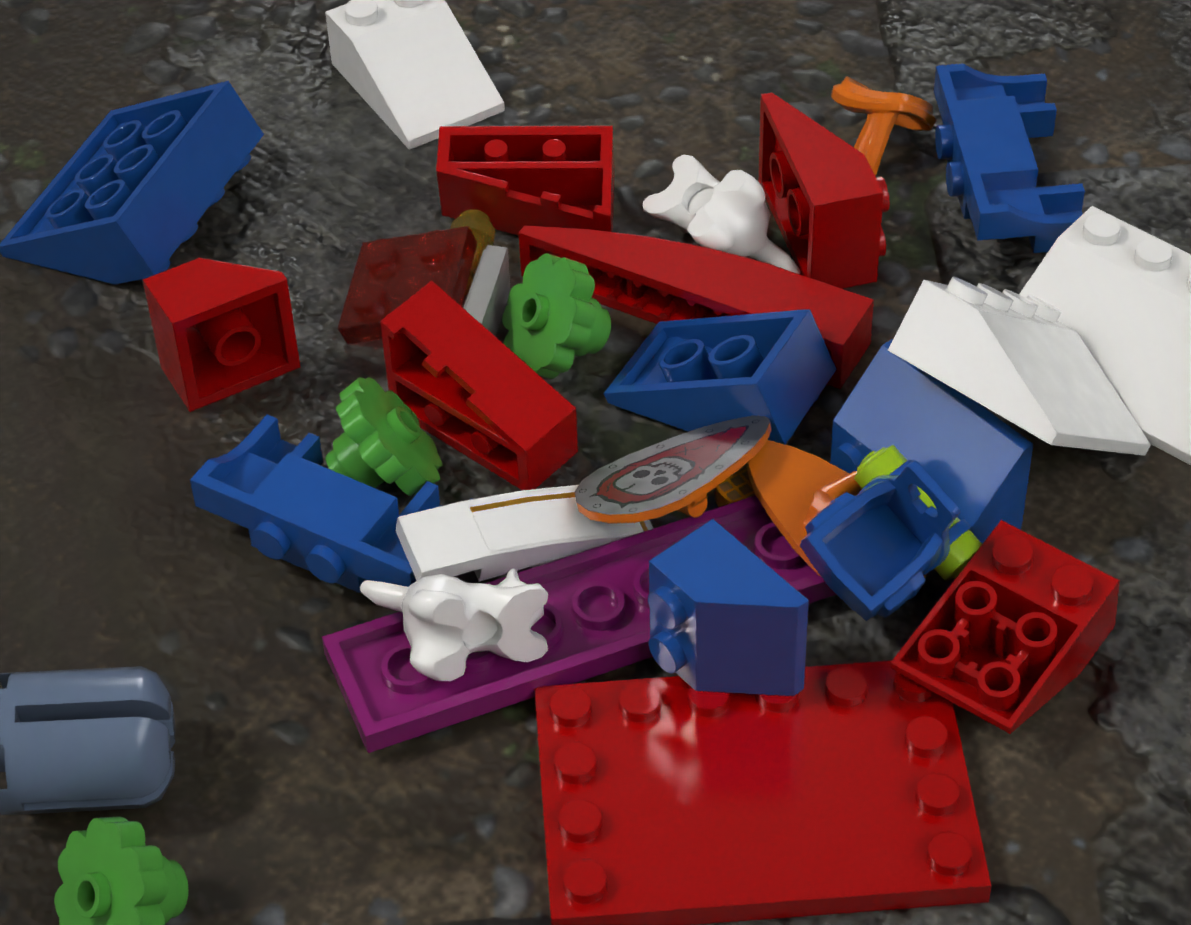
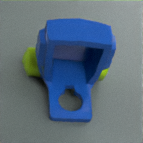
M894 445L886 448L882 447L878 451H872L862 460L857 467V473L854 477V480L862 490L856 496L846 492L833 499L828 506L818 512L806 525L807 535L800 544L809 561L828 587L865 621H868L877 614L886 618L898 610L908 599L913 598L925 584L924 575L933 569L945 582L956 579L982 545L970 531L971 526L968 522L957 517L960 514V509L917 461L907 460Z

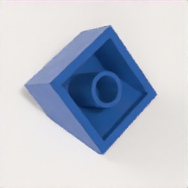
M711 519L649 560L648 604L650 607V639L648 644L653 658L664 671L670 674H678L695 691L795 696L804 689L809 600L714 519Z

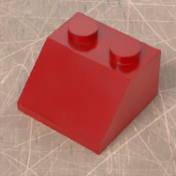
M197 258L143 279L161 369L189 412L301 368L288 282L281 271Z

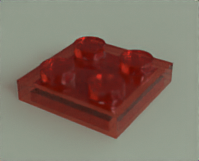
M470 227L434 230L427 233L363 242L337 328L346 343L354 344L382 340L380 321L431 280L462 306L478 243Z

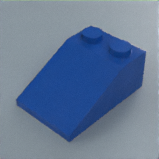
M810 309L661 321L654 327L603 394L609 404L688 432L727 420L748 416H766L770 420L772 429L768 440L786 444L837 369Z

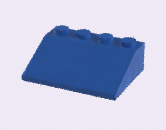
M229 81L111 110L1 241L0 253L6 258L114 285L135 280L143 282V279L166 271L171 263L169 258L181 243L195 234L198 229V220L209 207L223 197L225 194L224 186L234 173L249 163L251 160L250 152L263 137L264 133Z

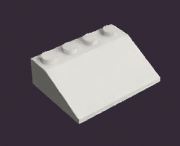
M1091 206L1057 238L1019 295L1025 298L1028 295L1037 297L1061 310L1062 313L1057 321L1077 331L1150 444L1191 465V254Z
M952 277L948 285L923 280L888 351L1050 445L1143 456L1146 455L1151 446L1077 331L1057 321L1062 313L1061 310L1031 295L1025 298L1007 289L1000 292L982 283H978L976 287L956 277Z

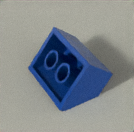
M893 339L883 344L833 420L830 463L851 473L857 471V467L870 452L894 445L907 460L917 461L960 509V514L957 517L968 522L971 526L970 531L982 544L1001 520L1021 530L1033 443L976 401L888 351Z

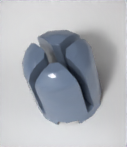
M142 666L0 673V682L3 687L0 688V772L6 773L7 789H0L1 815L146 808L162 800L175 773L174 751H171L172 746L175 744V719L170 693L156 672Z

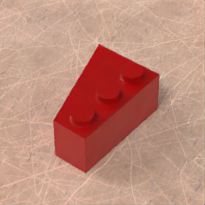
M439 126L436 173L443 216L519 235V231L524 225L613 232L615 177L613 126Z
M432 280L380 321L388 390L396 393L404 404L416 414L420 428L520 490L536 489L578 452L576 407Z

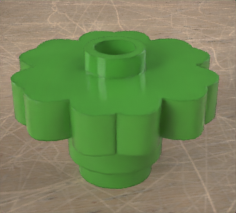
M545 253L538 260H534L526 266L523 284L514 285L509 292L508 305L502 317L503 325L509 331L503 344L543 378L554 379L560 373L567 372L573 364L574 356L599 352L609 338L611 317L608 310L601 307L600 303L592 298L595 281L589 275L586 265L565 257L561 258Z
M359 377L339 393L342 402L336 406V411L341 419L344 432L333 441V450L326 455V463L330 470L373 488H377L384 481L389 484L395 481L398 487L408 496L417 494L427 481L435 484L440 480L437 469L442 466V461L437 453L434 441L420 428L416 414L404 404L396 393L391 390L385 392L370 377L366 379Z
M123 817L94 818L89 823L87 830L72 831L68 837L66 848L61 852L58 859V871L63 884L55 894L54 905L57 915L60 917L59 925H165L171 918L179 916L186 906L189 890L184 869L177 861L163 856L158 847L152 845L145 846V832L142 824L137 821H128Z

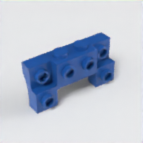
M965 64L936 66L934 95L943 125L936 126L935 131L937 156L939 159H947L946 184L950 197H958L964 219H971L977 241L1028 236L1033 253L1048 252L1057 238L1083 215L1082 206L1085 190L1082 183L1036 187L1038 167L1028 138L1053 136L1057 112L1055 103H1045L1047 86L1045 73L997 76L982 73Z
M268 414L238 446L227 454L208 459L190 479L195 506L249 530L251 546L257 548L263 555L275 560H285L310 571L314 576L326 583H338L358 593L361 592L360 585L366 580L407 587L417 581L395 531L397 518L441 506L438 485L427 481L399 515L397 497L321 466L323 464V456L319 436L308 433L298 446L284 441L280 437L278 419Z

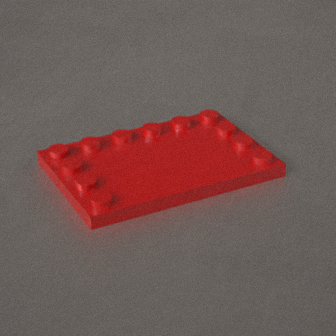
M891 661L805 667L804 689L795 696L695 691L680 676L549 685L534 688L551 925H699L988 903L992 885L953 702L890 668Z

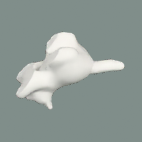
M681 155L672 164L674 179L671 184L662 192L650 195L643 201L644 212L679 226L683 233H690L694 241L702 247L742 257L749 256L757 261L765 262L797 274L801 273L790 255L767 237L771 214L765 203L766 194L762 185L753 176L742 170H731L720 182L693 156Z
M515 569L508 571L506 578L498 585L465 583L456 577L445 574L423 577L409 587L366 580L360 585L361 593L376 605L403 612L404 632L411 646L410 663L418 673L433 680L453 681L463 676L467 657L472 652L490 651L514 661L530 662L542 658L548 651L546 639L539 633L531 630V627L544 615V605L548 601V592L539 583L526 584L520 581Z

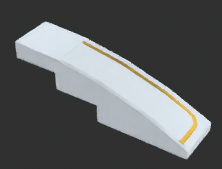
M579 485L522 490L465 500L399 516L395 531L417 581L426 576L445 574L453 577L474 571L480 582L507 574L511 569L518 571L528 567L534 568L654 528L650 520L636 523L611 524L590 520L578 511L575 490Z

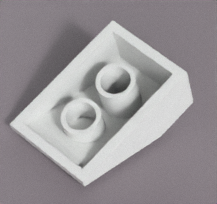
M351 0L347 4L325 12L332 65L409 150L438 139L439 126H469L505 111L503 99L445 0Z

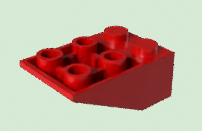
M1001 520L890 662V668L1011 734L1083 671L1113 630L1116 623L1120 580Z

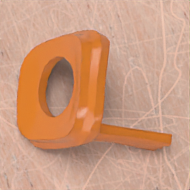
M848 76L844 78L841 84L834 85L832 89V99L844 109L855 113L868 114L854 148L865 155L875 176L894 124L915 131H930L937 121L933 116V106L913 95L875 91Z

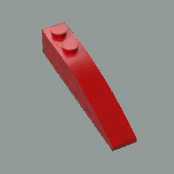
M526 225L519 231L522 277L526 266L530 262L538 260L545 253L584 263L589 275L595 281L592 298L596 299L601 305L655 324L661 321L810 309L837 369L827 385L838 389L842 388L871 344L874 299L765 262L707 247L649 236L591 229Z

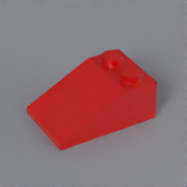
M774 93L761 94L758 182L764 189L765 199L792 258L800 269V275L841 289L877 282L879 257L886 254V239L881 225L882 213L888 212L890 206L889 192L882 176H875L865 155Z

